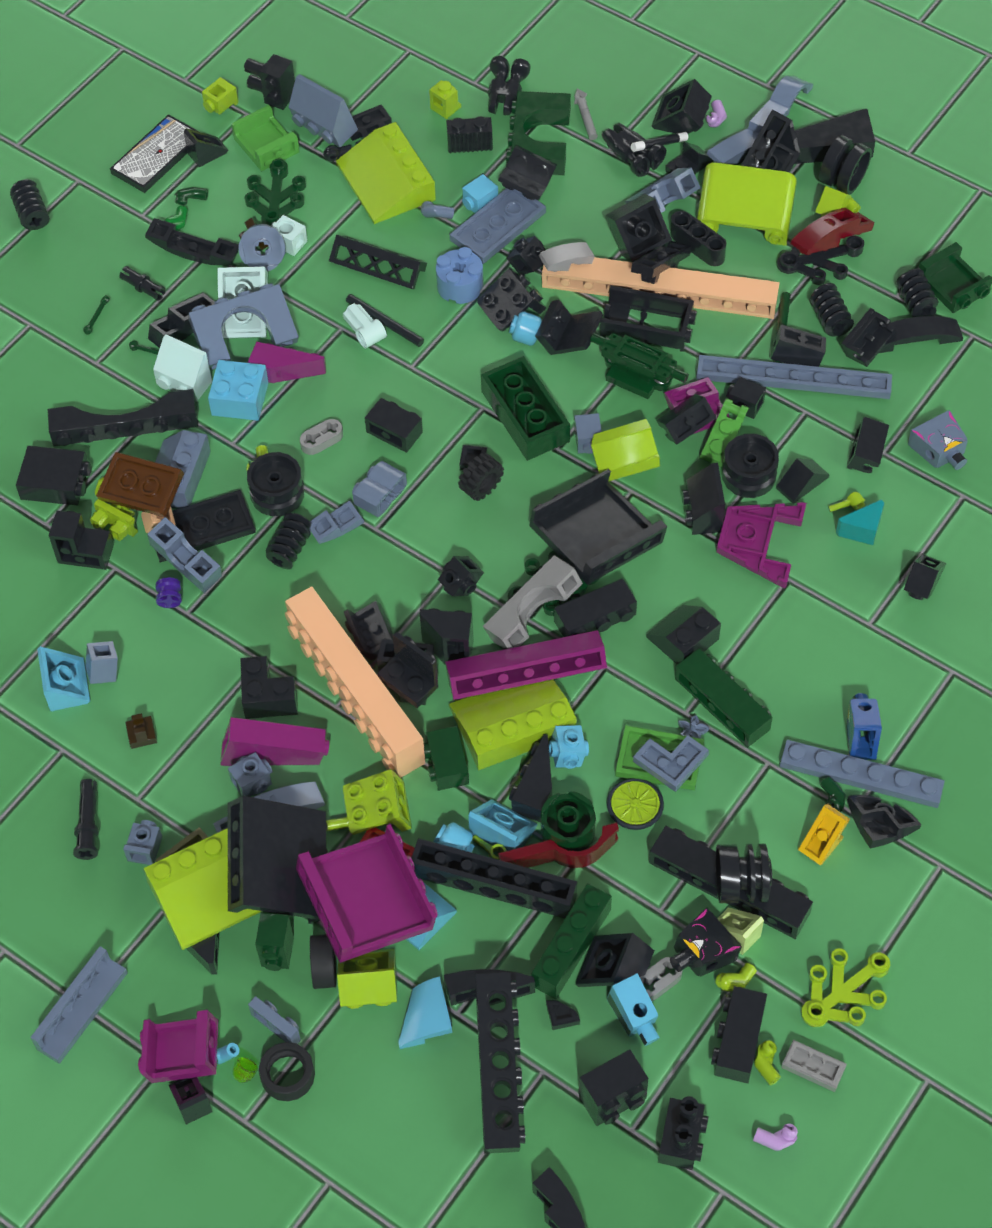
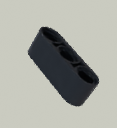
M677 211L672 215L670 236L674 241L691 246V253L710 266H720L724 263L727 242L721 235L686 211Z

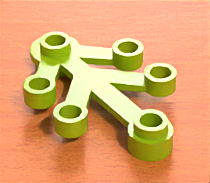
M841 948L833 950L830 957V962L833 965L831 994L822 1000V983L826 980L827 970L822 965H814L809 974V978L812 981L811 1000L803 1005L801 1011L804 1022L811 1027L824 1026L828 1021L846 1022L853 1026H861L866 1017V1013L861 1007H852L849 1011L832 1008L838 1003L871 1006L876 1010L882 1009L887 1001V996L883 991L874 990L871 994L853 991L872 976L881 978L887 975L890 968L888 956L880 952L873 953L868 958L867 966L844 983V966L847 964L848 954ZM841 955L844 960L837 961L834 956ZM876 959L882 960L884 965L878 966L874 961ZM819 971L823 974V977L817 978L813 973ZM878 996L883 1000V1002L876 1003L874 1002L873 997ZM819 1009L821 1014L814 1015L811 1010ZM858 1013L861 1015L862 1018L860 1020H855L852 1017V1014Z

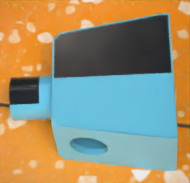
M638 973L613 985L608 994L607 1001L627 1035L630 1037L638 1033L644 1046L658 1040L660 1037L653 1026L658 1018V1013Z

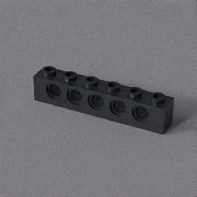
M418 838L411 857L417 878L561 918L567 917L576 901L577 881Z
M511 972L476 974L475 985L484 1154L519 1152L520 1144H525V1126H519V1114H524L523 1096H517V1085L522 1084L521 1067H516L515 1056L520 1055V1038H514V1027L519 1026L518 1009L512 1008V998H517L516 980L511 981ZM494 998H499L504 1001L505 1007L502 1010H494L490 1007L489 1002ZM494 1027H502L507 1035L503 1039H495L491 1035V1030ZM501 1055L508 1060L509 1064L505 1068L500 1069L493 1065L492 1059ZM497 1085H506L510 1090V1094L505 1098L497 1097L494 1093V1088ZM499 1114H507L511 1118L512 1123L510 1126L502 1128L496 1124L495 1118Z

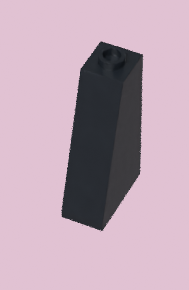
M861 109L795 130L800 154L794 164L823 162L830 146L841 135L852 139L854 146L861 143L870 147L873 157L875 137L868 109Z

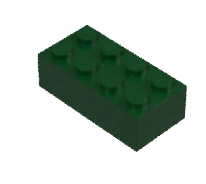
M524 356L481 374V390L527 461L570 442V423Z

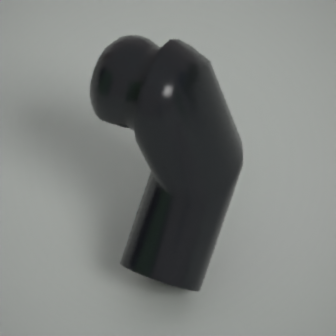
M350 144L342 147L328 146L324 149L323 156L327 161L333 162L338 160L352 147Z

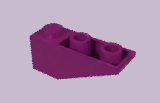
M257 341L247 362L266 365L269 383L326 373L324 356Z

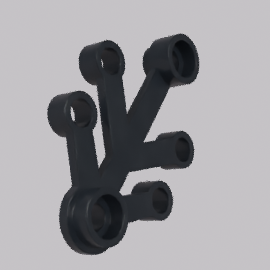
M850 236L847 238L844 246L799 256V249L793 247L791 252H785L778 258L777 267L786 274L798 272L811 277V281L815 285L824 284L826 272L822 269L815 270L806 266V264L811 263L833 272V276L836 279L843 280L847 277L848 267L827 259L847 254L850 257H858L863 252L864 240L859 236Z

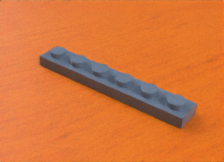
M791 740L786 741L780 763L781 768L823 779L831 777L835 782L934 808L939 806L945 780Z

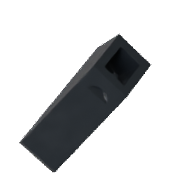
M546 734L543 735L540 742H535L531 751L532 759L529 764H524L520 773L521 781L518 786H513L509 795L514 812L540 823L542 807L552 796L548 735Z

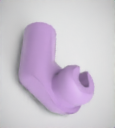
M785 1124L782 1130L773 1134L758 1127L753 1141L779 1151L796 1142L798 1130L793 1124Z

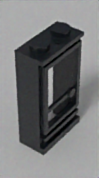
M610 286L609 304L606 303L604 318H601L600 336L606 338V336H610L613 333L621 337L627 335L643 343L680 349L681 352H684L685 344L691 342L693 329H690V325H695L697 311L693 310L694 301ZM631 309L643 311L640 313L641 320L639 325L627 323ZM647 312L682 318L679 332L643 326L644 320L647 318Z

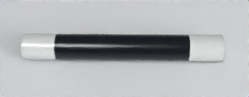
M687 132L634 142L631 144V150L636 152L650 149L655 144H662L664 146L687 141L688 134Z

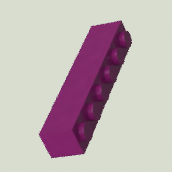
M598 630L445 662L453 700L607 668L605 647Z

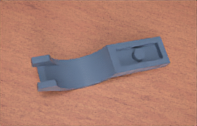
M786 75L783 77L772 93L770 100L750 120L748 129L759 133L772 109L787 117L799 92L803 89V93L808 94L813 88V83L804 81L796 76Z

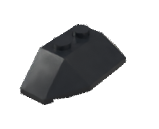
M772 109L741 166L790 173L800 154L793 121Z

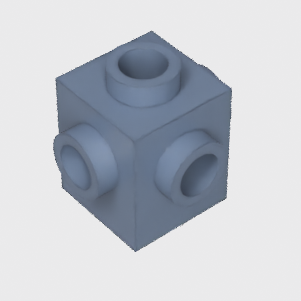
M256 752L249 756L241 757L236 764L228 768L231 782L241 796L251 797L254 794H260L272 784L270 778L272 769L265 758L261 760Z

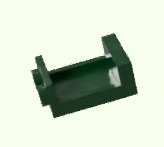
M957 242L923 260L919 265L935 296L952 313L960 309H966L979 298H985L990 293L992 277L990 275L981 278L960 257L962 247Z

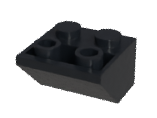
M435 608L428 610L420 609L422 641L425 644L433 645L434 654L444 665H446L445 662L472 656L474 642L472 613H466L461 610L452 612L440 611Z

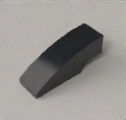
M201 293L168 308L166 317L149 325L148 339L159 348L166 334L180 341L186 339L193 333L188 319L189 312H192L194 307L205 305L206 307L215 305V301L206 294Z
M498 969L466 970L444 975L445 988L451 1006L476 999L475 978L476 974L511 972V981L516 980L517 998L535 993V980L533 976ZM494 998L489 1002V1005H495L504 1001Z
M550 1167L547 1168L532 1183L533 1193L549 1208L545 1211V1222L551 1228H586L572 1195Z

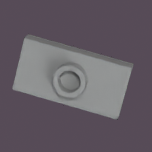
M793 1040L781 1068L835 1092L847 1064Z

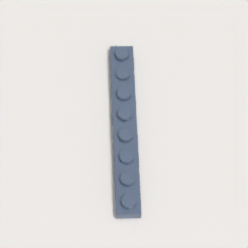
M699 355L697 380L709 377L711 381L735 384L739 377H742L764 387L890 399L892 374Z

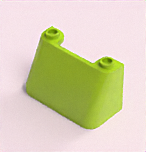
M710 163L706 166L697 219L715 232H718L719 224L765 230V239L774 245L787 246L796 190V177L785 171Z

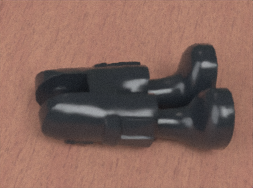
M495 56L490 62V69L496 78L489 85L488 111L489 113L496 114L498 104L504 103V115L509 116L512 113V101L517 100V92L522 91L520 82L527 78L531 66L524 59L514 60L511 68V79L506 82L510 71L509 62L502 56Z
M620 122L614 125V131L608 128L602 133L607 146L622 161L629 162L632 172L638 177L647 175L650 168L652 170L658 168L666 156L667 150L662 144H655L650 149L633 152L631 144L643 141L645 138Z

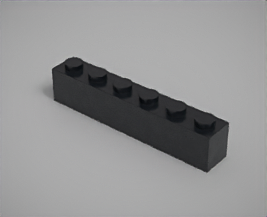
M665 826L650 850L649 864L718 899L716 851L712 850L703 841H695L687 837L683 831L677 828L672 829ZM772 878L768 902H760L758 891L755 890L754 903H749L745 890H741L738 903L726 904L740 911L761 916L765 924L796 940L811 913L813 901L804 893L794 892L786 888L779 880Z

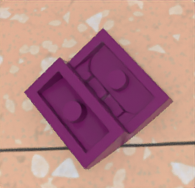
M709 377L664 392L670 410L694 394L706 398L717 418L723 407L719 400V392ZM717 418L695 433L714 427Z

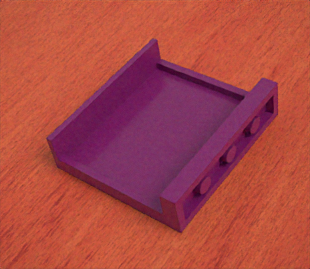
M391 824L386 826L385 834L315 858H311L309 851L298 855L296 870L340 963L433 930L438 916L436 907L433 902L428 901L425 895V885L422 879L417 878L412 858L409 855L406 856L399 833L394 832Z

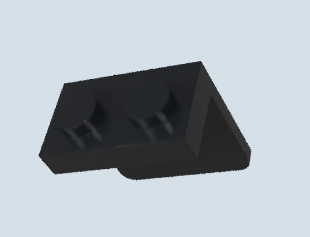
M511 269L505 271L477 300L478 305L500 331H505L511 325L514 315L518 316L520 312H525L529 307L538 314H541L546 309L541 302L543 299L541 294L536 289H531L528 286L531 284L529 279L524 274L518 275Z

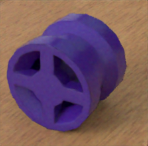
M171 577L159 579L155 584L156 591L158 592L156 596L157 605L163 608L179 606L182 602V597L179 593L181 582Z

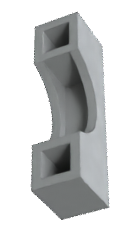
M554 555L483 627L491 640L504 650L519 647L529 638L526 625L530 614L545 602L553 600L566 601L583 583L572 566Z

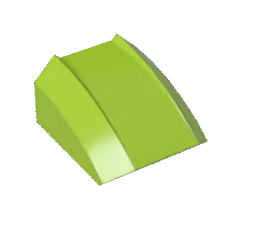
M647 419L593 435L591 447L599 474L609 469L611 471L609 481L660 467V456Z

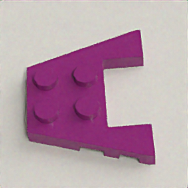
M800 502L797 503V506H785V503L775 504V507H760V505L728 506L716 553L776 585L786 588L791 564L766 559L775 522L801 527L807 503Z

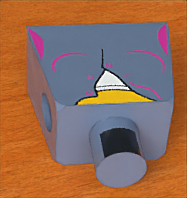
M950 410L911 430L908 445L932 466L939 468L949 462L955 470H959L967 463V459L963 454L965 453L968 440Z

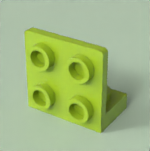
M392 769L343 786L351 834L355 835L387 823L394 824L402 832L412 829L404 781Z

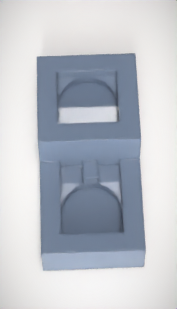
M348 501L331 514L326 510L312 519L309 530L318 543L321 544L350 532L363 524L364 520L351 501Z

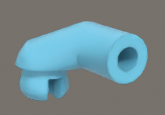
M229 1043L224 1047L218 1048L217 1064H223L239 1054L238 1045Z

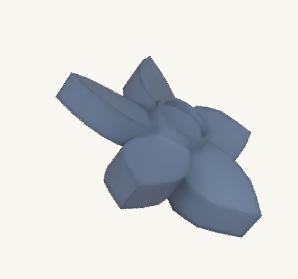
M697 715L690 719V723L678 720L679 726L684 729L681 732L683 736L688 735L701 739V735L709 731L708 726L702 723L699 724Z

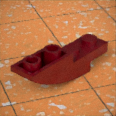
M847 208L838 209L808 225L791 240L790 244L805 255L827 251L828 249L839 247L841 239L872 231L875 222L859 212L853 213Z

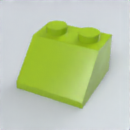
M394 949L375 950L341 963L338 960L337 978L340 1007L347 1006L348 1008L355 1009L367 1004L387 1006L392 1002H397Z

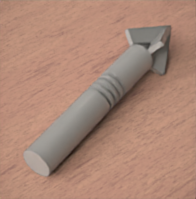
M577 88L574 104L579 106L589 139L595 140L598 136L585 99L587 93Z

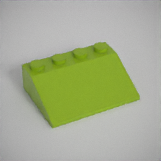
M396 122L375 129L336 160L337 166L374 224L420 207L425 201L433 202L436 200L435 181Z
M553 679L470 696L449 704V708L478 770L532 751L535 742H540L544 734L548 735L549 744L555 726H574L577 721L566 696Z
M228 828L143 868L147 882L182 950L262 912L252 909H245L238 913L228 911Z

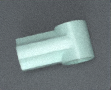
M353 303L349 305L343 313L345 321L355 331L356 337L363 348L366 349L387 337L382 323L378 319L373 320L360 304Z

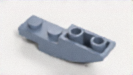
M316 782L289 785L254 797L311 809H318L326 805ZM228 816L213 823L217 833L228 828Z

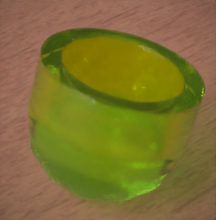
M240 1057L233 1066V1076L238 1082L245 1083L254 1078L258 1067L251 1059Z

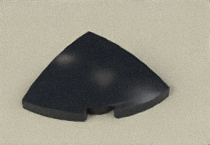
M868 795L848 796L847 801L853 819L870 849L904 838L921 827V823L912 814L897 804L892 807L887 803H880L881 798Z

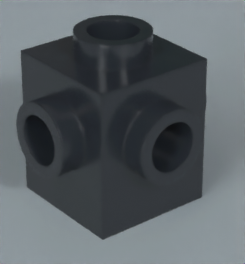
M535 236L527 239L523 237L514 244V250L506 259L519 275L521 273L525 275L537 271L543 266L539 255L540 252L546 249Z
M453 556L443 567V572L437 580L444 586V590L449 595L454 597L468 596L476 589V584L484 572L469 556Z

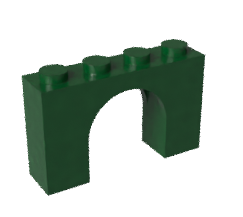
M517 92V100L512 101V114H515V117L511 116L510 130H513V133H509L508 147H511V150H507L506 163H508L515 146L518 145L557 164L553 175L565 176L566 143L540 142L533 140L526 133L531 128L539 125L569 126L571 94Z

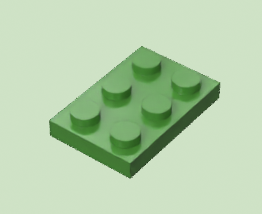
M625 725L615 776L627 779H642L650 783L665 785L635 764L633 756L649 739H652L672 753L686 736ZM691 737L701 745H704V739ZM699 766L680 788L695 791Z

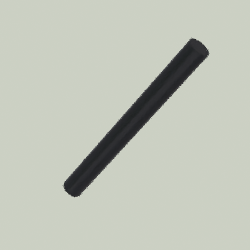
M352 294L347 296V303L350 305L353 303L360 304L374 320L378 319L382 325L416 346L420 347L424 343L423 338Z

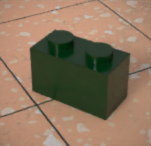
M454 726L426 732L427 742L423 744L425 759L430 758L432 764L428 766L430 781H436L438 791L468 785L469 773L458 727Z
M260 913L255 946L261 967L271 971L289 969L294 941L289 915Z

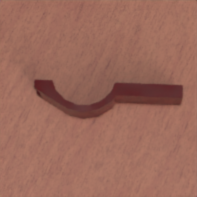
M617 823L603 826L602 835L597 843L586 850L568 851L558 846L554 841L548 840L498 853V860L526 868L553 861L569 868L586 867L599 860L618 841L617 832L619 827Z

